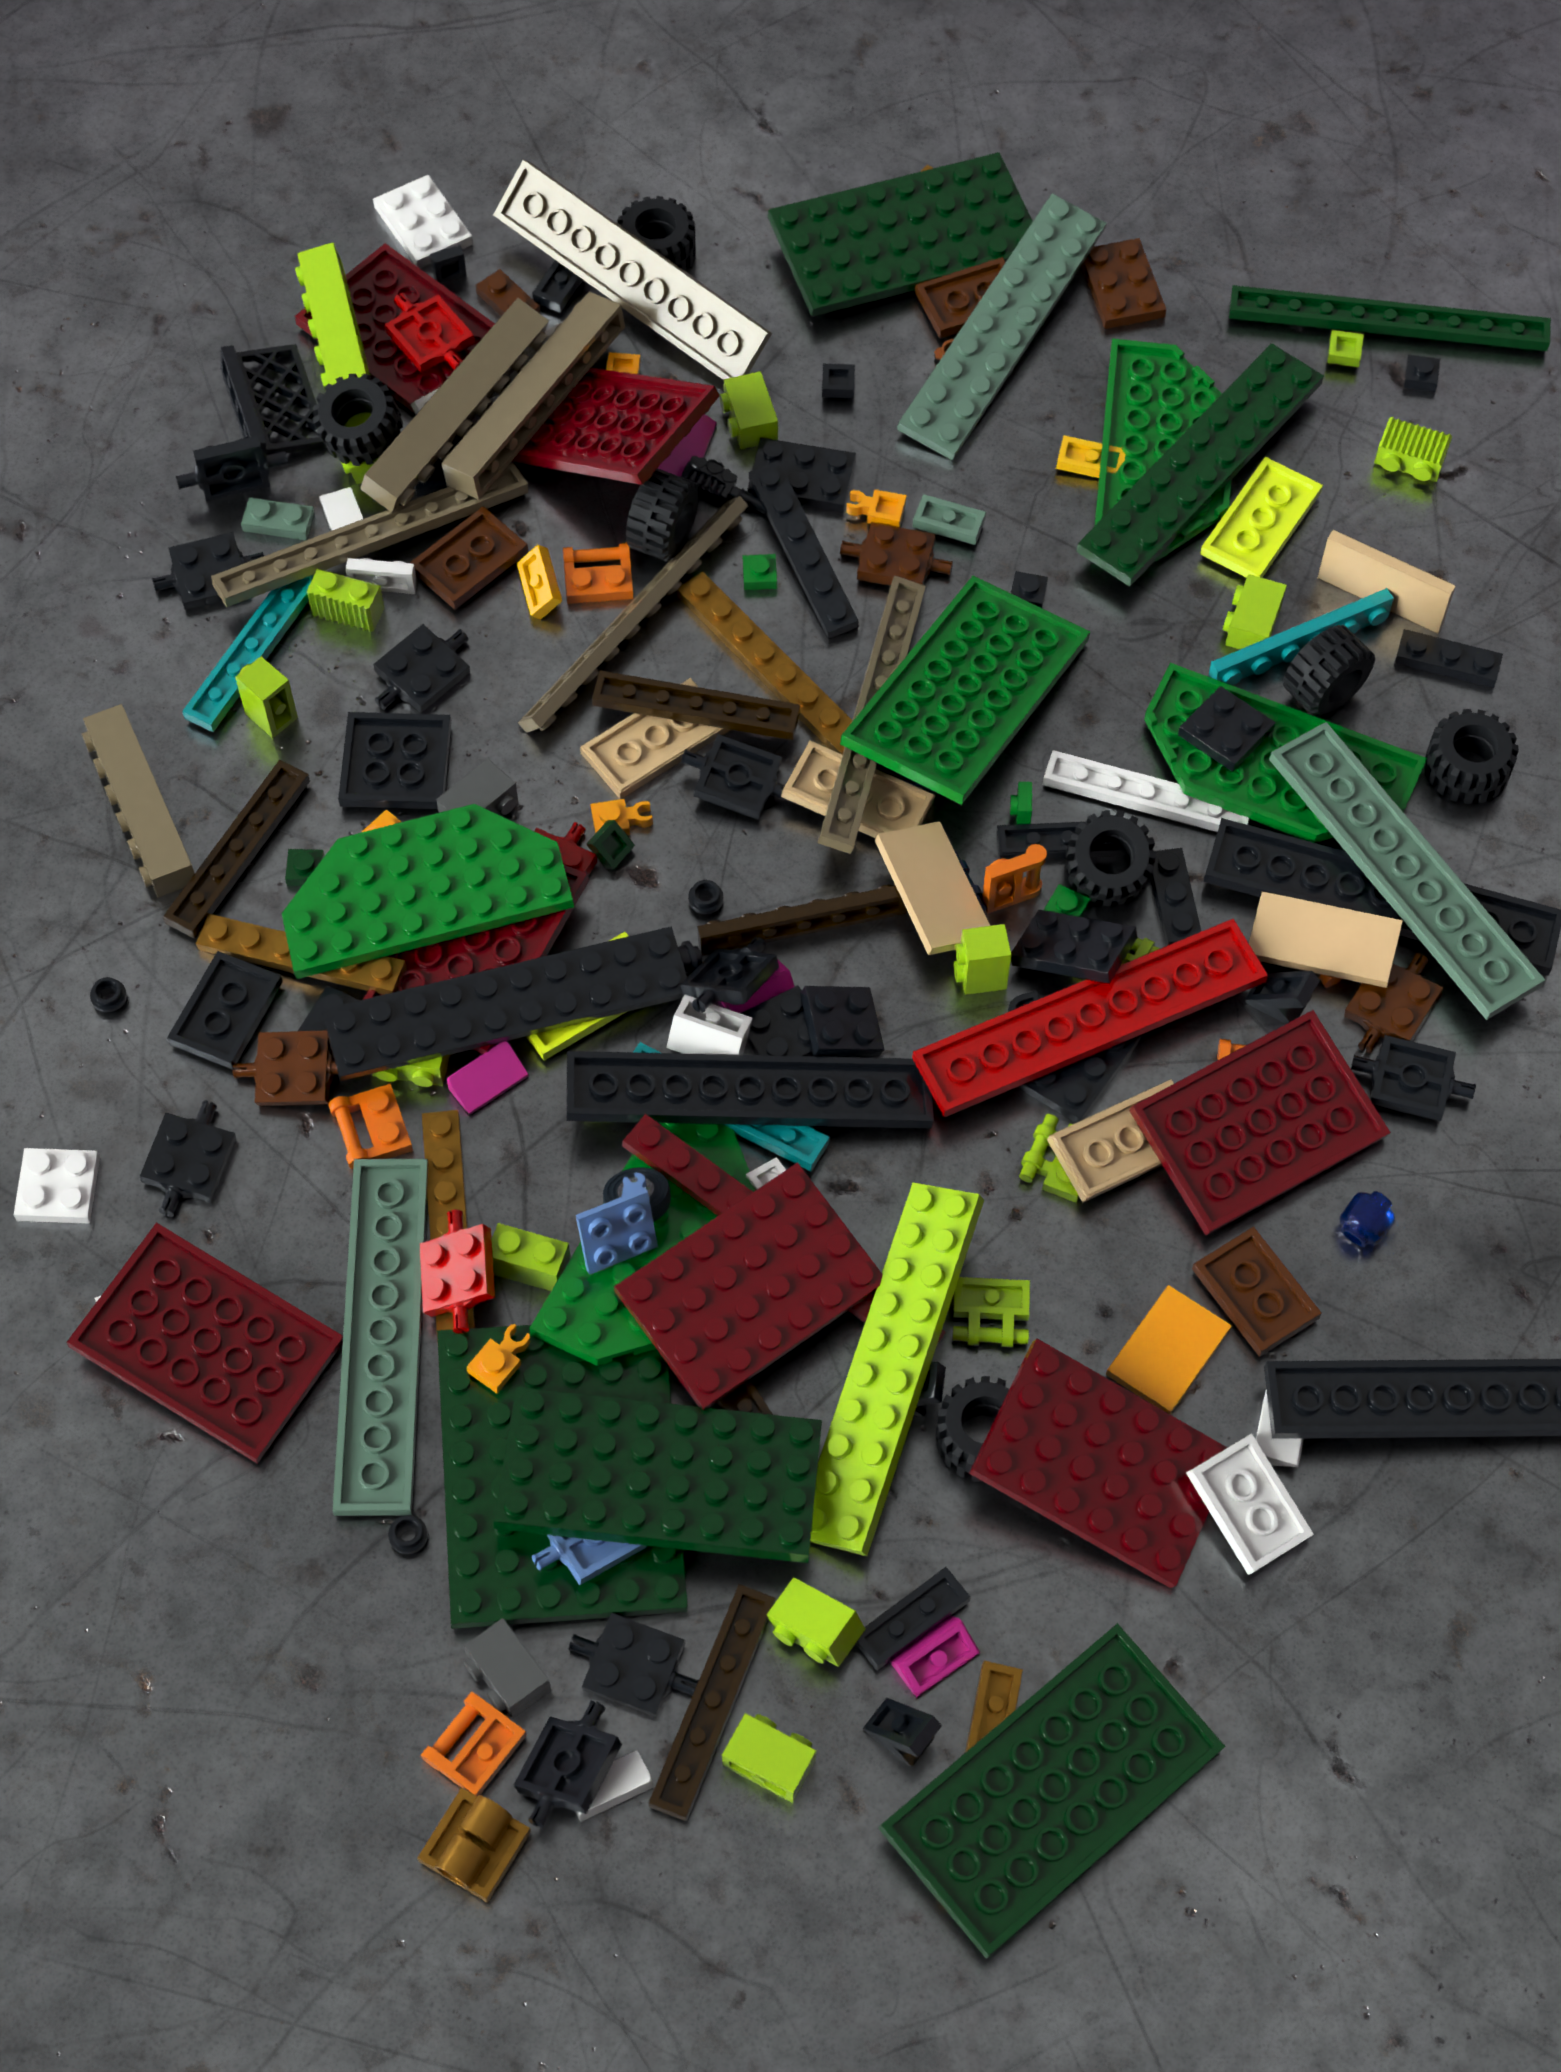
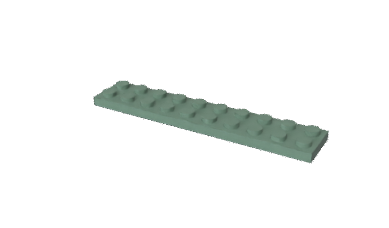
M1052 193L898 422L897 430L953 461L1104 232L1107 223Z
M1327 722L1271 752L1269 758L1271 763L1486 1020L1543 986L1545 982L1543 976Z
M354 1159L333 1494L334 1516L412 1515L422 1318L420 1243L425 1242L428 1159Z

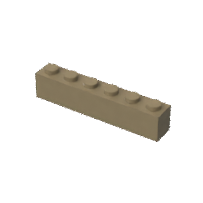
M120 704L83 718L87 732L81 733L89 753L96 751L98 758L93 759V763L99 778L107 777L109 785L104 786L111 806L119 805L121 811L115 814L122 832L130 831L132 839L127 840L134 860L142 859L144 866L138 869L146 888L153 885L158 898L184 888L195 873L123 705Z

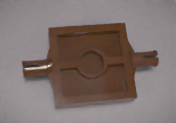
M871 522L867 538L862 544L843 540L840 548V555L859 557L857 580L891 586L894 575L924 585L925 579L930 575L931 571L951 575L953 561L934 558L933 549L936 534Z
M1416 953L1408 968L1393 964L1387 988L1365 983L1361 984L1346 1007L1344 1017L1360 1024L1367 1031L1358 1044L1361 1051H1364L1366 1048L1365 1053H1371L1379 1038L1384 1039L1385 1035L1413 1042L1443 991V987L1420 975L1429 962L1426 956L1423 955L1421 958V954Z
M326 1030L259 1032L258 1052L255 1062L233 1064V1068L236 1069L233 1070L234 1078L254 1077L256 1082L255 1103L258 1106L328 1104L330 1085L334 1075H338Z

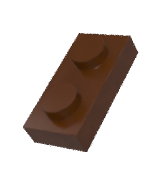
M501 269L475 285L476 293L500 316L506 312L517 298H520L540 314V306Z

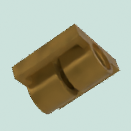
M461 1787L417 1859L420 1863L488 1903L531 1833V1829L514 1819L499 1804L481 1795L477 1797Z

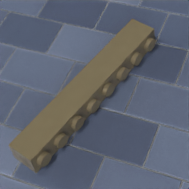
M588 292L581 302L574 306L573 311L563 323L556 327L555 332L538 348L532 359L519 370L518 375L507 387L503 388L495 402L484 410L476 424L464 434L458 445L445 456L441 464L447 486L478 500L483 496L625 328L621 304Z
M517 298L365 473L360 489L391 513L400 504L406 506L414 496L416 490L413 488L420 481L424 484L433 474L435 462L438 459L443 461L445 456L453 450V441L457 437L462 439L464 434L473 426L471 420L476 415L481 417L484 410L490 407L492 403L490 398L496 392L500 395L503 388L508 386L511 381L509 376L515 370L519 373V370L526 365L529 360V356H527L532 349L537 351L545 343L548 337L545 334V330L549 320L520 298Z

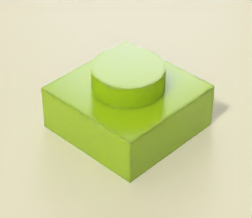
M1332 330L1327 363L1359 367L1364 334Z

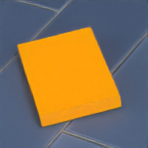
M1168 1285L1109 1366L1106 1375L1140 1398L1171 1415L1230 1332L1232 1325Z

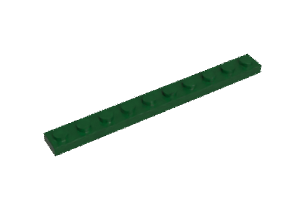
M1232 285L1229 318L1541 351H1548L1550 345L1551 318L1235 285Z

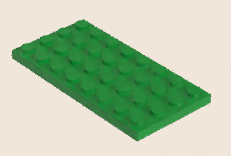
M972 576L843 732L840 745L962 805L1089 640L1090 631L978 577Z

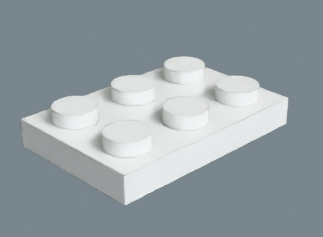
M429 175L373 199L375 209L410 259L419 268L431 264V253L459 245L462 249L473 245L472 235Z
M1252 1434L1186 1473L1248 1575L1314 1535Z

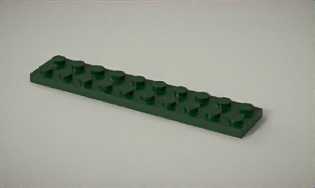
M1271 343L1078 543L1076 552L1130 587L1322 385L1324 375Z

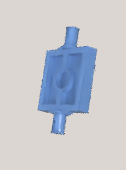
M547 1535L551 1546L532 1555V1560L536 1568L542 1570V1568L559 1559L569 1568L578 1584L581 1585L645 1549L646 1545Z

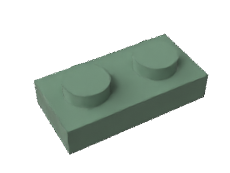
M923 494L913 518V528L975 545L985 522L986 512Z
M249 497L241 526L243 532L306 541L315 513L313 506Z

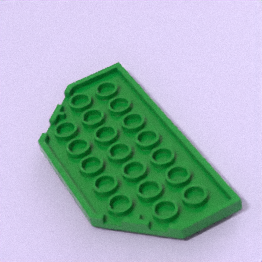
M1112 338L1095 525L1222 395L1214 386L1215 381L1198 365L1194 367L1184 358L1185 353L1177 345ZM1109 445L1122 448L1126 454L1125 461L1116 473L1107 472V466L1117 467L1119 453L1109 451ZM1231 481L1156 559L1157 561L1224 516L1230 506Z
M1173 663L1169 664L1146 710L1144 718L1183 794L1209 804H1214L1232 813L1248 817L1251 820L1313 843L1334 837L1271 763L1269 758L1272 751L1327 722L1403 813L1427 760L1423 756ZM1220 686L1276 722L1274 731L1234 772L1178 736L1179 727Z
M471 804L338 838L281 914L293 971L296 979L567 910L575 906L558 842L477 804Z
M659 1123L753 1192L756 1191L746 1178V1174L750 1171L733 1129L724 1124ZM632 1154L623 1171L631 1168H653ZM666 1178L670 1187L671 1203L667 1212L654 1221L658 1247L589 1275L586 1270L580 1242L530 1326V1335L596 1366L612 1362V1358L632 1352L634 1355L656 1349L614 1292V1286L709 1223L717 1215Z

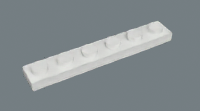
M1054 750L1043 778L1044 786L1218 832L1221 818L1248 825L1249 821L1248 817L1240 816L1214 804H1209L1183 794L1178 783Z

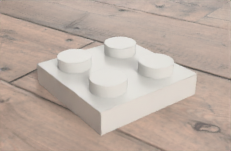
M24 1148L14 1209L16 1221L90 1224L100 1161L98 1151Z

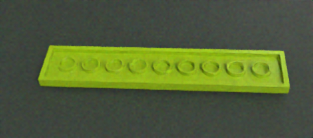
M912 1182L882 1271L883 1275L880 1286L876 1289L818 1461L811 1543L868 1556L984 1203V1199L980 1194Z

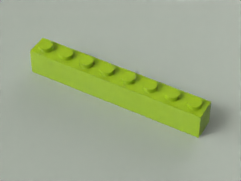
M334 242L297 253L300 266L295 267V271L300 285H305L306 292L301 295L307 313L311 312L313 318L308 320V325L313 339L317 338L319 346H315L314 350L319 365H324L325 372L321 373L323 386L325 387L329 383L334 385L337 383L336 378L342 376L343 379H347L349 374L356 373L357 377H361L362 374L370 375L342 259ZM365 412L353 416L344 427L361 425L370 417L371 413ZM351 461L347 464L342 463L345 473H351L357 484L363 482L365 473L373 465H367L365 461L361 462L360 466H353Z

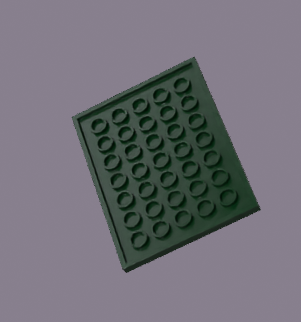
M531 1325L517 1326V1331L511 1336V1339L515 1342L522 1341L527 1333L530 1334ZM509 1326L470 1328L468 1332L464 1331V1333L460 1334L454 1333L453 1330H438L451 1629L492 1626L502 1618H504L508 1625L609 1618L611 1613L623 1617L687 1612L688 1604L682 1549L646 1546L645 1549L579 1585L569 1568L559 1559L542 1568V1570L536 1568L532 1555L551 1546L547 1535L494 1529V1515L516 1387L671 1404L668 1364L658 1350L654 1349L634 1355L632 1352L612 1358V1362L596 1366L530 1335V1344L527 1349L515 1355L521 1359V1366L497 1394L467 1373V1366L490 1338L500 1345L504 1340V1333Z

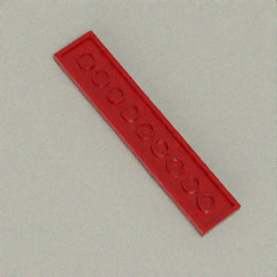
M1233 918L1122 964L1110 984L1086 979L913 1051L912 1059L943 1116L947 1117L1265 983L1268 974Z

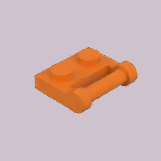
M619 543V547L573 550V547H563L567 604L633 599L630 550L627 543ZM620 560L621 565L574 568V563Z
M1032 844L1028 846L1025 854L1010 859H998L985 868L982 900L987 907V914L1039 896L1043 884L1040 879L1041 866L1046 862L1047 851L1042 845Z
M391 1083L349 1097L338 1096L328 1103L331 1114L337 1118L348 1151L346 1160L351 1169L354 1167V1159H390L413 1151ZM361 1110L373 1147L368 1149L362 1148L351 1113Z
M470 1692L463 1701L465 1704L463 1709L432 1747L427 1746L420 1756L431 1767L440 1771L459 1787L478 1797L527 1734L524 1729L480 1696ZM476 1716H482L485 1719L453 1761L448 1760L445 1755Z

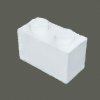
M684 995L674 1014L666 1048L681 1054L743 1055L753 1018L711 1004L705 1012L701 1013L700 1011L699 1013L692 1006V1002L696 998Z

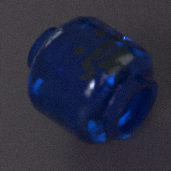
M1373 1191L1372 1194L1358 1192L1339 1216L1340 1224L1342 1225L1341 1233L1349 1241L1363 1248L1366 1245L1375 1246L1379 1244L1395 1223V1215L1390 1208L1392 1202L1385 1195L1377 1191Z

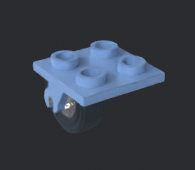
M631 1168L617 1173L608 1180L604 1187V1204L576 1215L585 1266L589 1275L658 1247L654 1221L667 1212L671 1203L669 1184L660 1172L650 1168Z

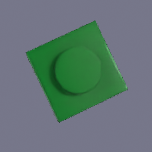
M776 554L742 555L744 590L777 589Z
M1018 781L1017 795H1010V815L1016 816V824H1031L1032 782Z
M1059 884L1045 906L1044 911L1083 917L1089 907L1090 898Z

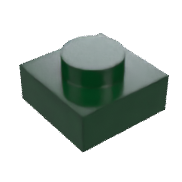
M607 820L586 844L597 855L598 860L607 870H614L635 846L615 820Z
M288 849L285 875L287 886H303L324 858V851L316 849Z

